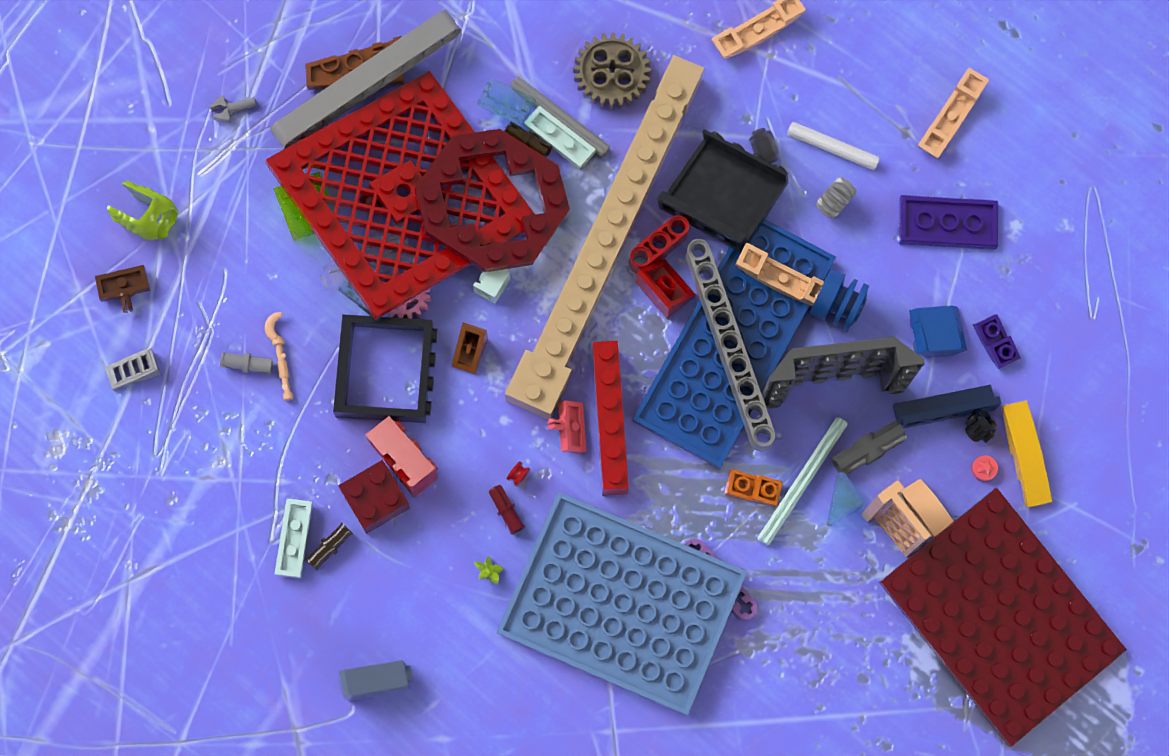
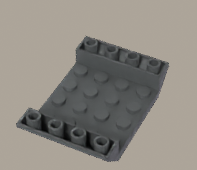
M895 337L792 348L770 375L762 392V397L766 408H778L785 402L792 386H799L803 384V381H812L814 384L826 382L829 378H837L838 381L851 379L854 375H862V378L876 376V373H879L882 392L889 391L890 394H898L907 389L925 362L923 357Z

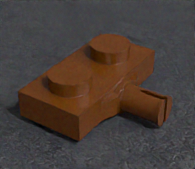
M144 265L95 276L100 301L121 299L123 313H128V310L130 312L133 311L132 296L150 291Z

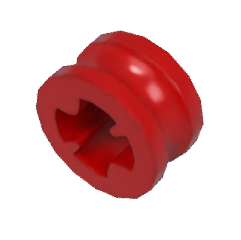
M521 461L513 467L506 478L508 481L513 480L516 487L520 485L530 471L529 467L524 468L522 466L523 463Z

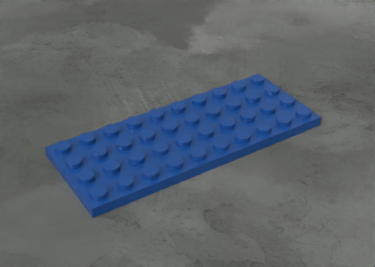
M766 219L749 242V244L768 253L767 257L809 278L814 276L824 281L836 259V256ZM729 246L717 269L762 394L770 375L774 372L810 305L773 290L739 269L735 264L741 252ZM714 294L707 297L712 303L720 301L719 297ZM699 299L633 416L632 422L720 469L744 424ZM723 317L715 319L716 323L720 326L728 324V321ZM731 340L723 342L724 346L728 349L736 348V344ZM739 363L731 365L735 372L744 371V367ZM747 386L740 388V392L745 396L753 394L752 390Z

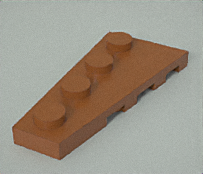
M401 36L385 43H374L371 47L361 50L357 48L341 56L334 55L307 63V90L327 88L400 39ZM404 74L387 85L404 84Z

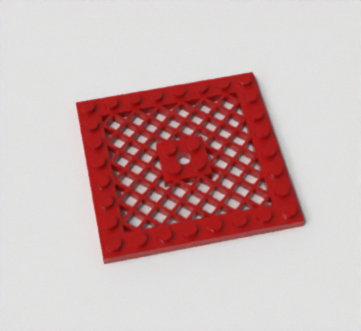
M431 71L272 155L265 162L375 320L472 264L471 261L466 258L462 259L446 248L438 252L439 245H445L436 239L432 240L423 233L424 228L421 217L415 215L419 213L415 186L427 171L426 169L419 168L421 160L430 163L434 162L441 149L447 144L443 142L444 135L450 140L453 135L475 132ZM410 112L409 118L401 117ZM414 112L426 114V122L412 119ZM430 116L433 118L436 124L429 123ZM390 123L389 129L380 128V127H382V126H384V125ZM393 124L406 125V133L393 131ZM410 127L423 129V137L409 134ZM427 130L441 133L440 140L426 138ZM370 133L368 140L360 139ZM373 134L387 137L386 143L372 142ZM390 138L403 140V147L390 146ZM407 142L420 144V151L407 150ZM349 145L348 152L340 150ZM353 145L366 148L365 156L351 153ZM424 145L438 148L436 156L423 153ZM370 149L382 151V160L368 157ZM387 153L400 155L399 163L386 161ZM328 156L327 163L319 162ZM332 156L346 159L344 167L331 164ZM404 157L417 159L416 167L411 160L403 164ZM494 157L465 160L464 162L459 161L461 170L468 171L467 179L463 178V183L458 184L465 186L464 194L450 191L451 185L447 186V190L441 189L442 195L445 197L444 203L447 214L459 217L457 225L450 223V227L461 226L462 217L476 220L475 227L480 246L509 242L524 234L521 222L522 217L535 213ZM349 161L363 163L362 170L348 168ZM366 165L380 167L379 174L365 172ZM384 168L391 169V171L382 175ZM311 169L325 170L324 177L310 176ZM328 173L342 174L341 182L327 180ZM472 173L478 181L470 180ZM346 175L359 178L358 186L345 184ZM363 179L371 181L369 182L370 189L362 187ZM313 184L321 186L320 194ZM325 187L338 189L337 198L324 195ZM399 188H406L409 190L410 195L402 197L398 195L397 190ZM468 188L482 190L481 197L467 195ZM342 191L356 193L354 202L341 199ZM485 192H487L492 200L484 199ZM359 196L373 197L372 205L358 203ZM377 199L379 200L383 208L375 206ZM448 199L462 201L461 208L448 207ZM326 203L335 205L334 212L330 210ZM465 203L479 205L478 212L474 213L464 210ZM339 206L352 209L351 217L338 215ZM482 207L496 209L494 217L481 214ZM356 210L370 213L368 221L354 218ZM499 210H500V212H501L503 215L498 218ZM373 214L386 216V224L372 222ZM390 218L396 225L404 221L403 229L389 226ZM408 221L421 224L420 233L406 230ZM480 221L488 223L485 226L478 229ZM340 223L349 224L347 232ZM352 226L366 228L365 237L351 234ZM370 229L384 232L382 241L368 238ZM387 233L401 236L400 243L386 242ZM404 237L418 240L417 248L404 246ZM354 242L363 244L361 252ZM421 242L434 243V252L420 249ZM366 245L379 247V256L365 254ZM383 250L397 251L396 260L382 257ZM401 253L415 255L413 264L399 261ZM418 256L428 258L417 264ZM368 262L377 263L375 272ZM380 264L394 267L393 275L379 273ZM398 268L407 270L396 276Z

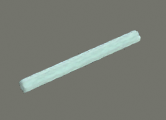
M837 417L765 525L758 536V540L761 543L770 545L847 427L848 423L842 418Z

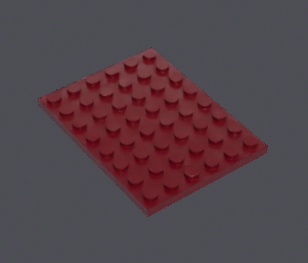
M994 488L879 581V584L1008 747L1016 744L1127 651L1125 646L998 488Z

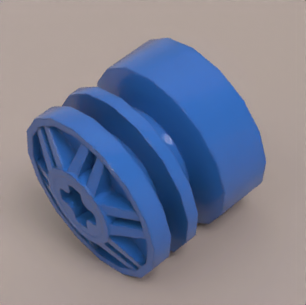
M830 268L809 315L824 321L831 312L835 314L832 326L836 327L840 318H844L846 321L842 330L848 332L849 328L857 322L864 308L869 285L863 283L858 293L854 291L858 282L857 279H854L847 288L843 286L846 274Z

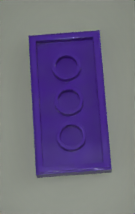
M901 195L899 205V244L996 250L998 248V201Z

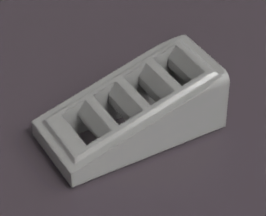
M152 348L105 366L113 391L161 375ZM145 360H147L149 369L146 370L143 365ZM138 363L140 372L137 374L133 366V364ZM124 367H129L130 377H126ZM119 369L122 380L117 382L114 371Z

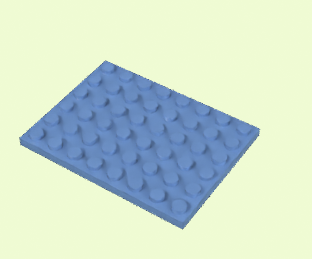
M558 492L496 633L688 716L747 571Z

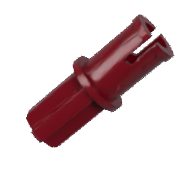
M502 485L492 487L489 490V495L499 511L497 513L498 516H502L510 534L513 535L524 529L525 526L514 509L516 505L511 503Z

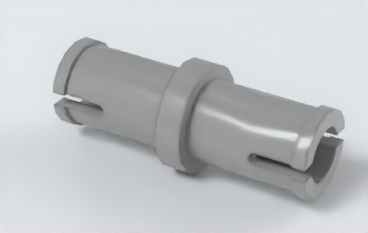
M222 352L221 368L239 369L243 373L253 371L271 375L272 358L251 356V353L240 355Z

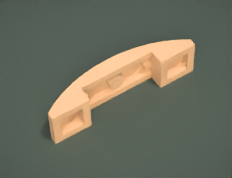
M776 0L769 9L734 29L733 27L728 28L711 38L723 59H727L758 45L778 33L806 12V9L800 0Z
M968 68L917 147L938 159L977 101L989 79Z
M746 242L735 264L739 269L773 290L813 306L824 281L814 276L809 278L767 257L768 253Z
M921 479L901 491L909 509L916 513L932 538L953 522V519L941 502Z

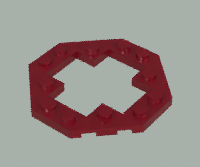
M501 129L453 135L415 186V195L425 235L432 240L436 239L447 246L446 249L462 259L466 258L476 265V268L484 273L533 265L570 210L559 166ZM505 155L510 176L534 173L544 213L522 217L521 222L526 239L480 246L475 224L450 227L441 187L463 183L464 179L459 161Z

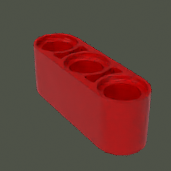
M679 215L670 218L634 247L629 258L631 271L637 274L639 269L662 260L687 239L689 231L687 219ZM674 226H679L684 231L680 234L674 233L671 228ZM661 241L665 244V247L658 249L653 246V243ZM642 256L647 261L644 264H638L634 258Z

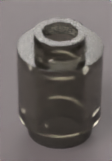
M766 128L753 131L752 136L749 138L753 153L761 155L770 164L778 161L779 150L772 131H766Z

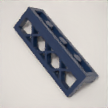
M990 384L896 403L893 405L896 421L901 424L903 429L970 416L975 411L978 414L994 411L1001 405L1000 396L994 397Z

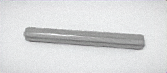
M516 77L512 81L511 89L536 108L541 106L595 148V153L600 157H603L608 152L609 145L521 77Z

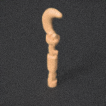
M276 312L266 320L265 333L272 341V346H276L279 378L282 379V388L284 389L283 400L289 401L294 398L293 393L290 392L291 386L288 381L287 361L284 360L287 356L283 353L284 348L282 347V345H285V340L275 332V323L283 316V313Z

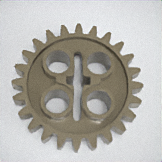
M612 32L611 37L607 39L606 35L602 33V40L599 41L594 36L593 44L585 42L586 50L579 49L578 55L580 57H575L576 66H573V73L576 74L574 82H580L577 89L578 91L585 90L583 93L584 98L592 96L591 104L599 100L600 108L605 103H609L610 109L613 108L614 103H617L622 108L623 101L632 105V97L639 100V91L646 92L644 84L650 83V78L648 77L651 75V68H648L650 66V59H645L647 51L639 52L641 49L640 43L635 46L632 45V37L628 41H624V34L619 39H616L615 33ZM601 56L604 57L606 60L604 62H598L595 60V58ZM621 57H626L630 61L627 63H623L619 61V59ZM596 79H603L605 83L600 85L594 81ZM625 79L630 83L628 85H621L618 81Z

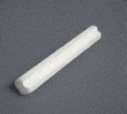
M792 122L787 134L791 137L871 170H875L878 165V156L796 122Z

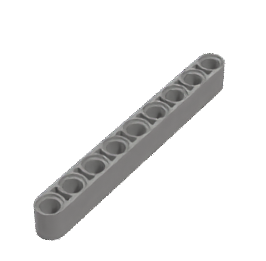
M447 10L440 11L279 119L271 126V133L283 149L310 136L451 42L460 34L461 28Z
M695 239L688 245L686 261L750 444L756 451L764 452L772 446L775 440V431L711 249L706 241ZM696 249L701 250L704 256L695 257L692 251ZM702 272H708L709 274H711L712 278L710 280H704L700 277L699 274ZM714 294L719 297L720 301L712 303L707 297ZM723 317L728 321V324L720 326L716 323L715 319ZM731 340L736 344V348L728 349L724 346L723 342ZM739 363L744 367V371L735 372L731 365ZM747 386L752 390L753 394L745 396L740 392V388ZM757 410L761 418H750L748 411ZM759 433L766 434L769 442H759L756 435Z

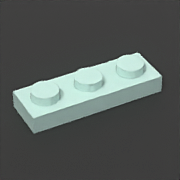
M538 106L524 122L525 128L536 133V136L542 141L552 145L553 150L579 170L595 154V148L541 106Z
M286 499L275 567L276 576L300 579L302 577L313 507L311 501Z

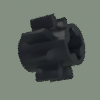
M975 411L967 418L965 432L974 442L983 440L987 443L994 437L996 421L989 413L983 412L979 415Z

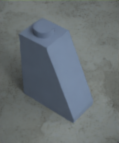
M403 660L339 671L343 696L348 702L409 689V682L413 681L411 666H405Z

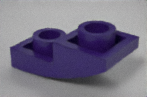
M998 314L973 324L982 345L998 369L1021 359L1012 337L1007 336Z

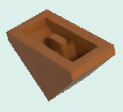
M463 322L451 366L475 374L488 341L487 330Z

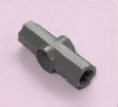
M895 420L875 433L870 432L855 441L851 447L832 457L833 466L844 477L864 464L869 465L885 455L886 451L903 443L907 439L905 430Z

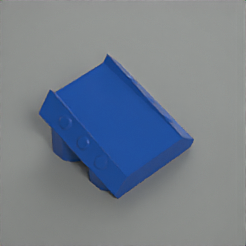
M957 306L925 307L909 310L910 327L913 329L915 338L913 350L918 355L925 358L944 357L967 351Z

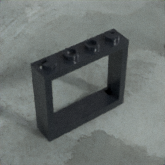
M342 314L333 407L335 417L384 420L390 416L393 421L398 419L400 422L426 423V416H431L432 401H428V391L433 392L434 377L430 376V367H435L436 352H432V343H437L438 328H434L433 321L380 317L375 320L373 316ZM354 327L424 331L417 410L347 405Z

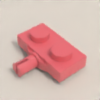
M567 400L558 402L559 420L550 418L547 424L551 425L547 427L548 429L560 431L561 452L577 454L587 452L583 403Z

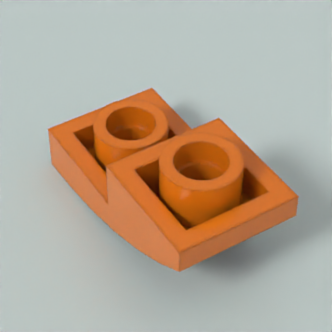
M731 469L724 494L776 507L783 482L766 476H754Z

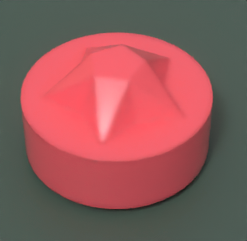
M979 456L972 463L971 472L979 481H990L996 476L998 465L990 456Z

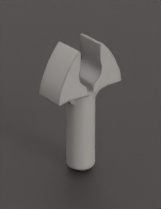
M224 95L220 96L211 104L210 109L215 111L222 108L224 111L214 114L212 117L218 122L231 123L230 116L234 112L256 107L257 101L252 97L229 103L225 100Z

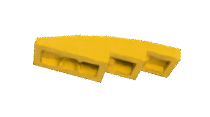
M1024 400L1001 405L1009 451L1014 457L1017 480L1021 481L1025 506L1033 507L1052 502L1044 459L1028 402Z

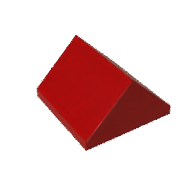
M666 259L643 267L637 272L635 283L666 319L696 296Z

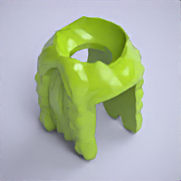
M124 181L122 185L127 188L133 197L150 206L145 214L137 220L108 205L107 212L111 215L113 221L147 241L168 237L171 227L176 223L179 211L174 202L167 196L159 194L149 187L136 185L131 181Z

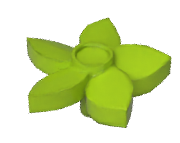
M490 556L486 558L484 563L474 562V565L481 570L478 575L479 579L488 578L490 582L495 584L499 582V574L504 568L500 565H493Z

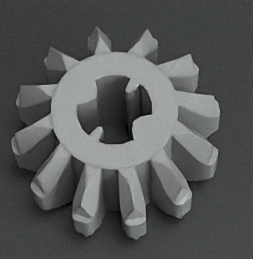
M838 177L818 199L816 207L820 209L822 214L833 219L856 195L857 189L848 179Z

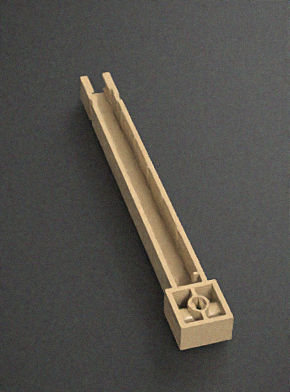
M673 55L656 90L655 99L651 101L533 352L525 350L505 392L506 402L547 420L553 417L558 402H560L571 379L572 369L567 367L681 126L682 117L686 115L702 81L704 67Z

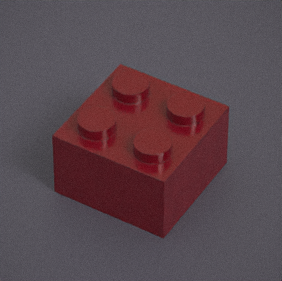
M383 460L338 485L366 534L410 509L408 501Z

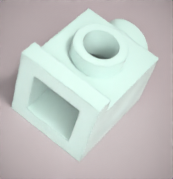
M508 269L482 272L479 277V282L481 283L475 281L473 285L474 293L496 304L510 281V272H508Z

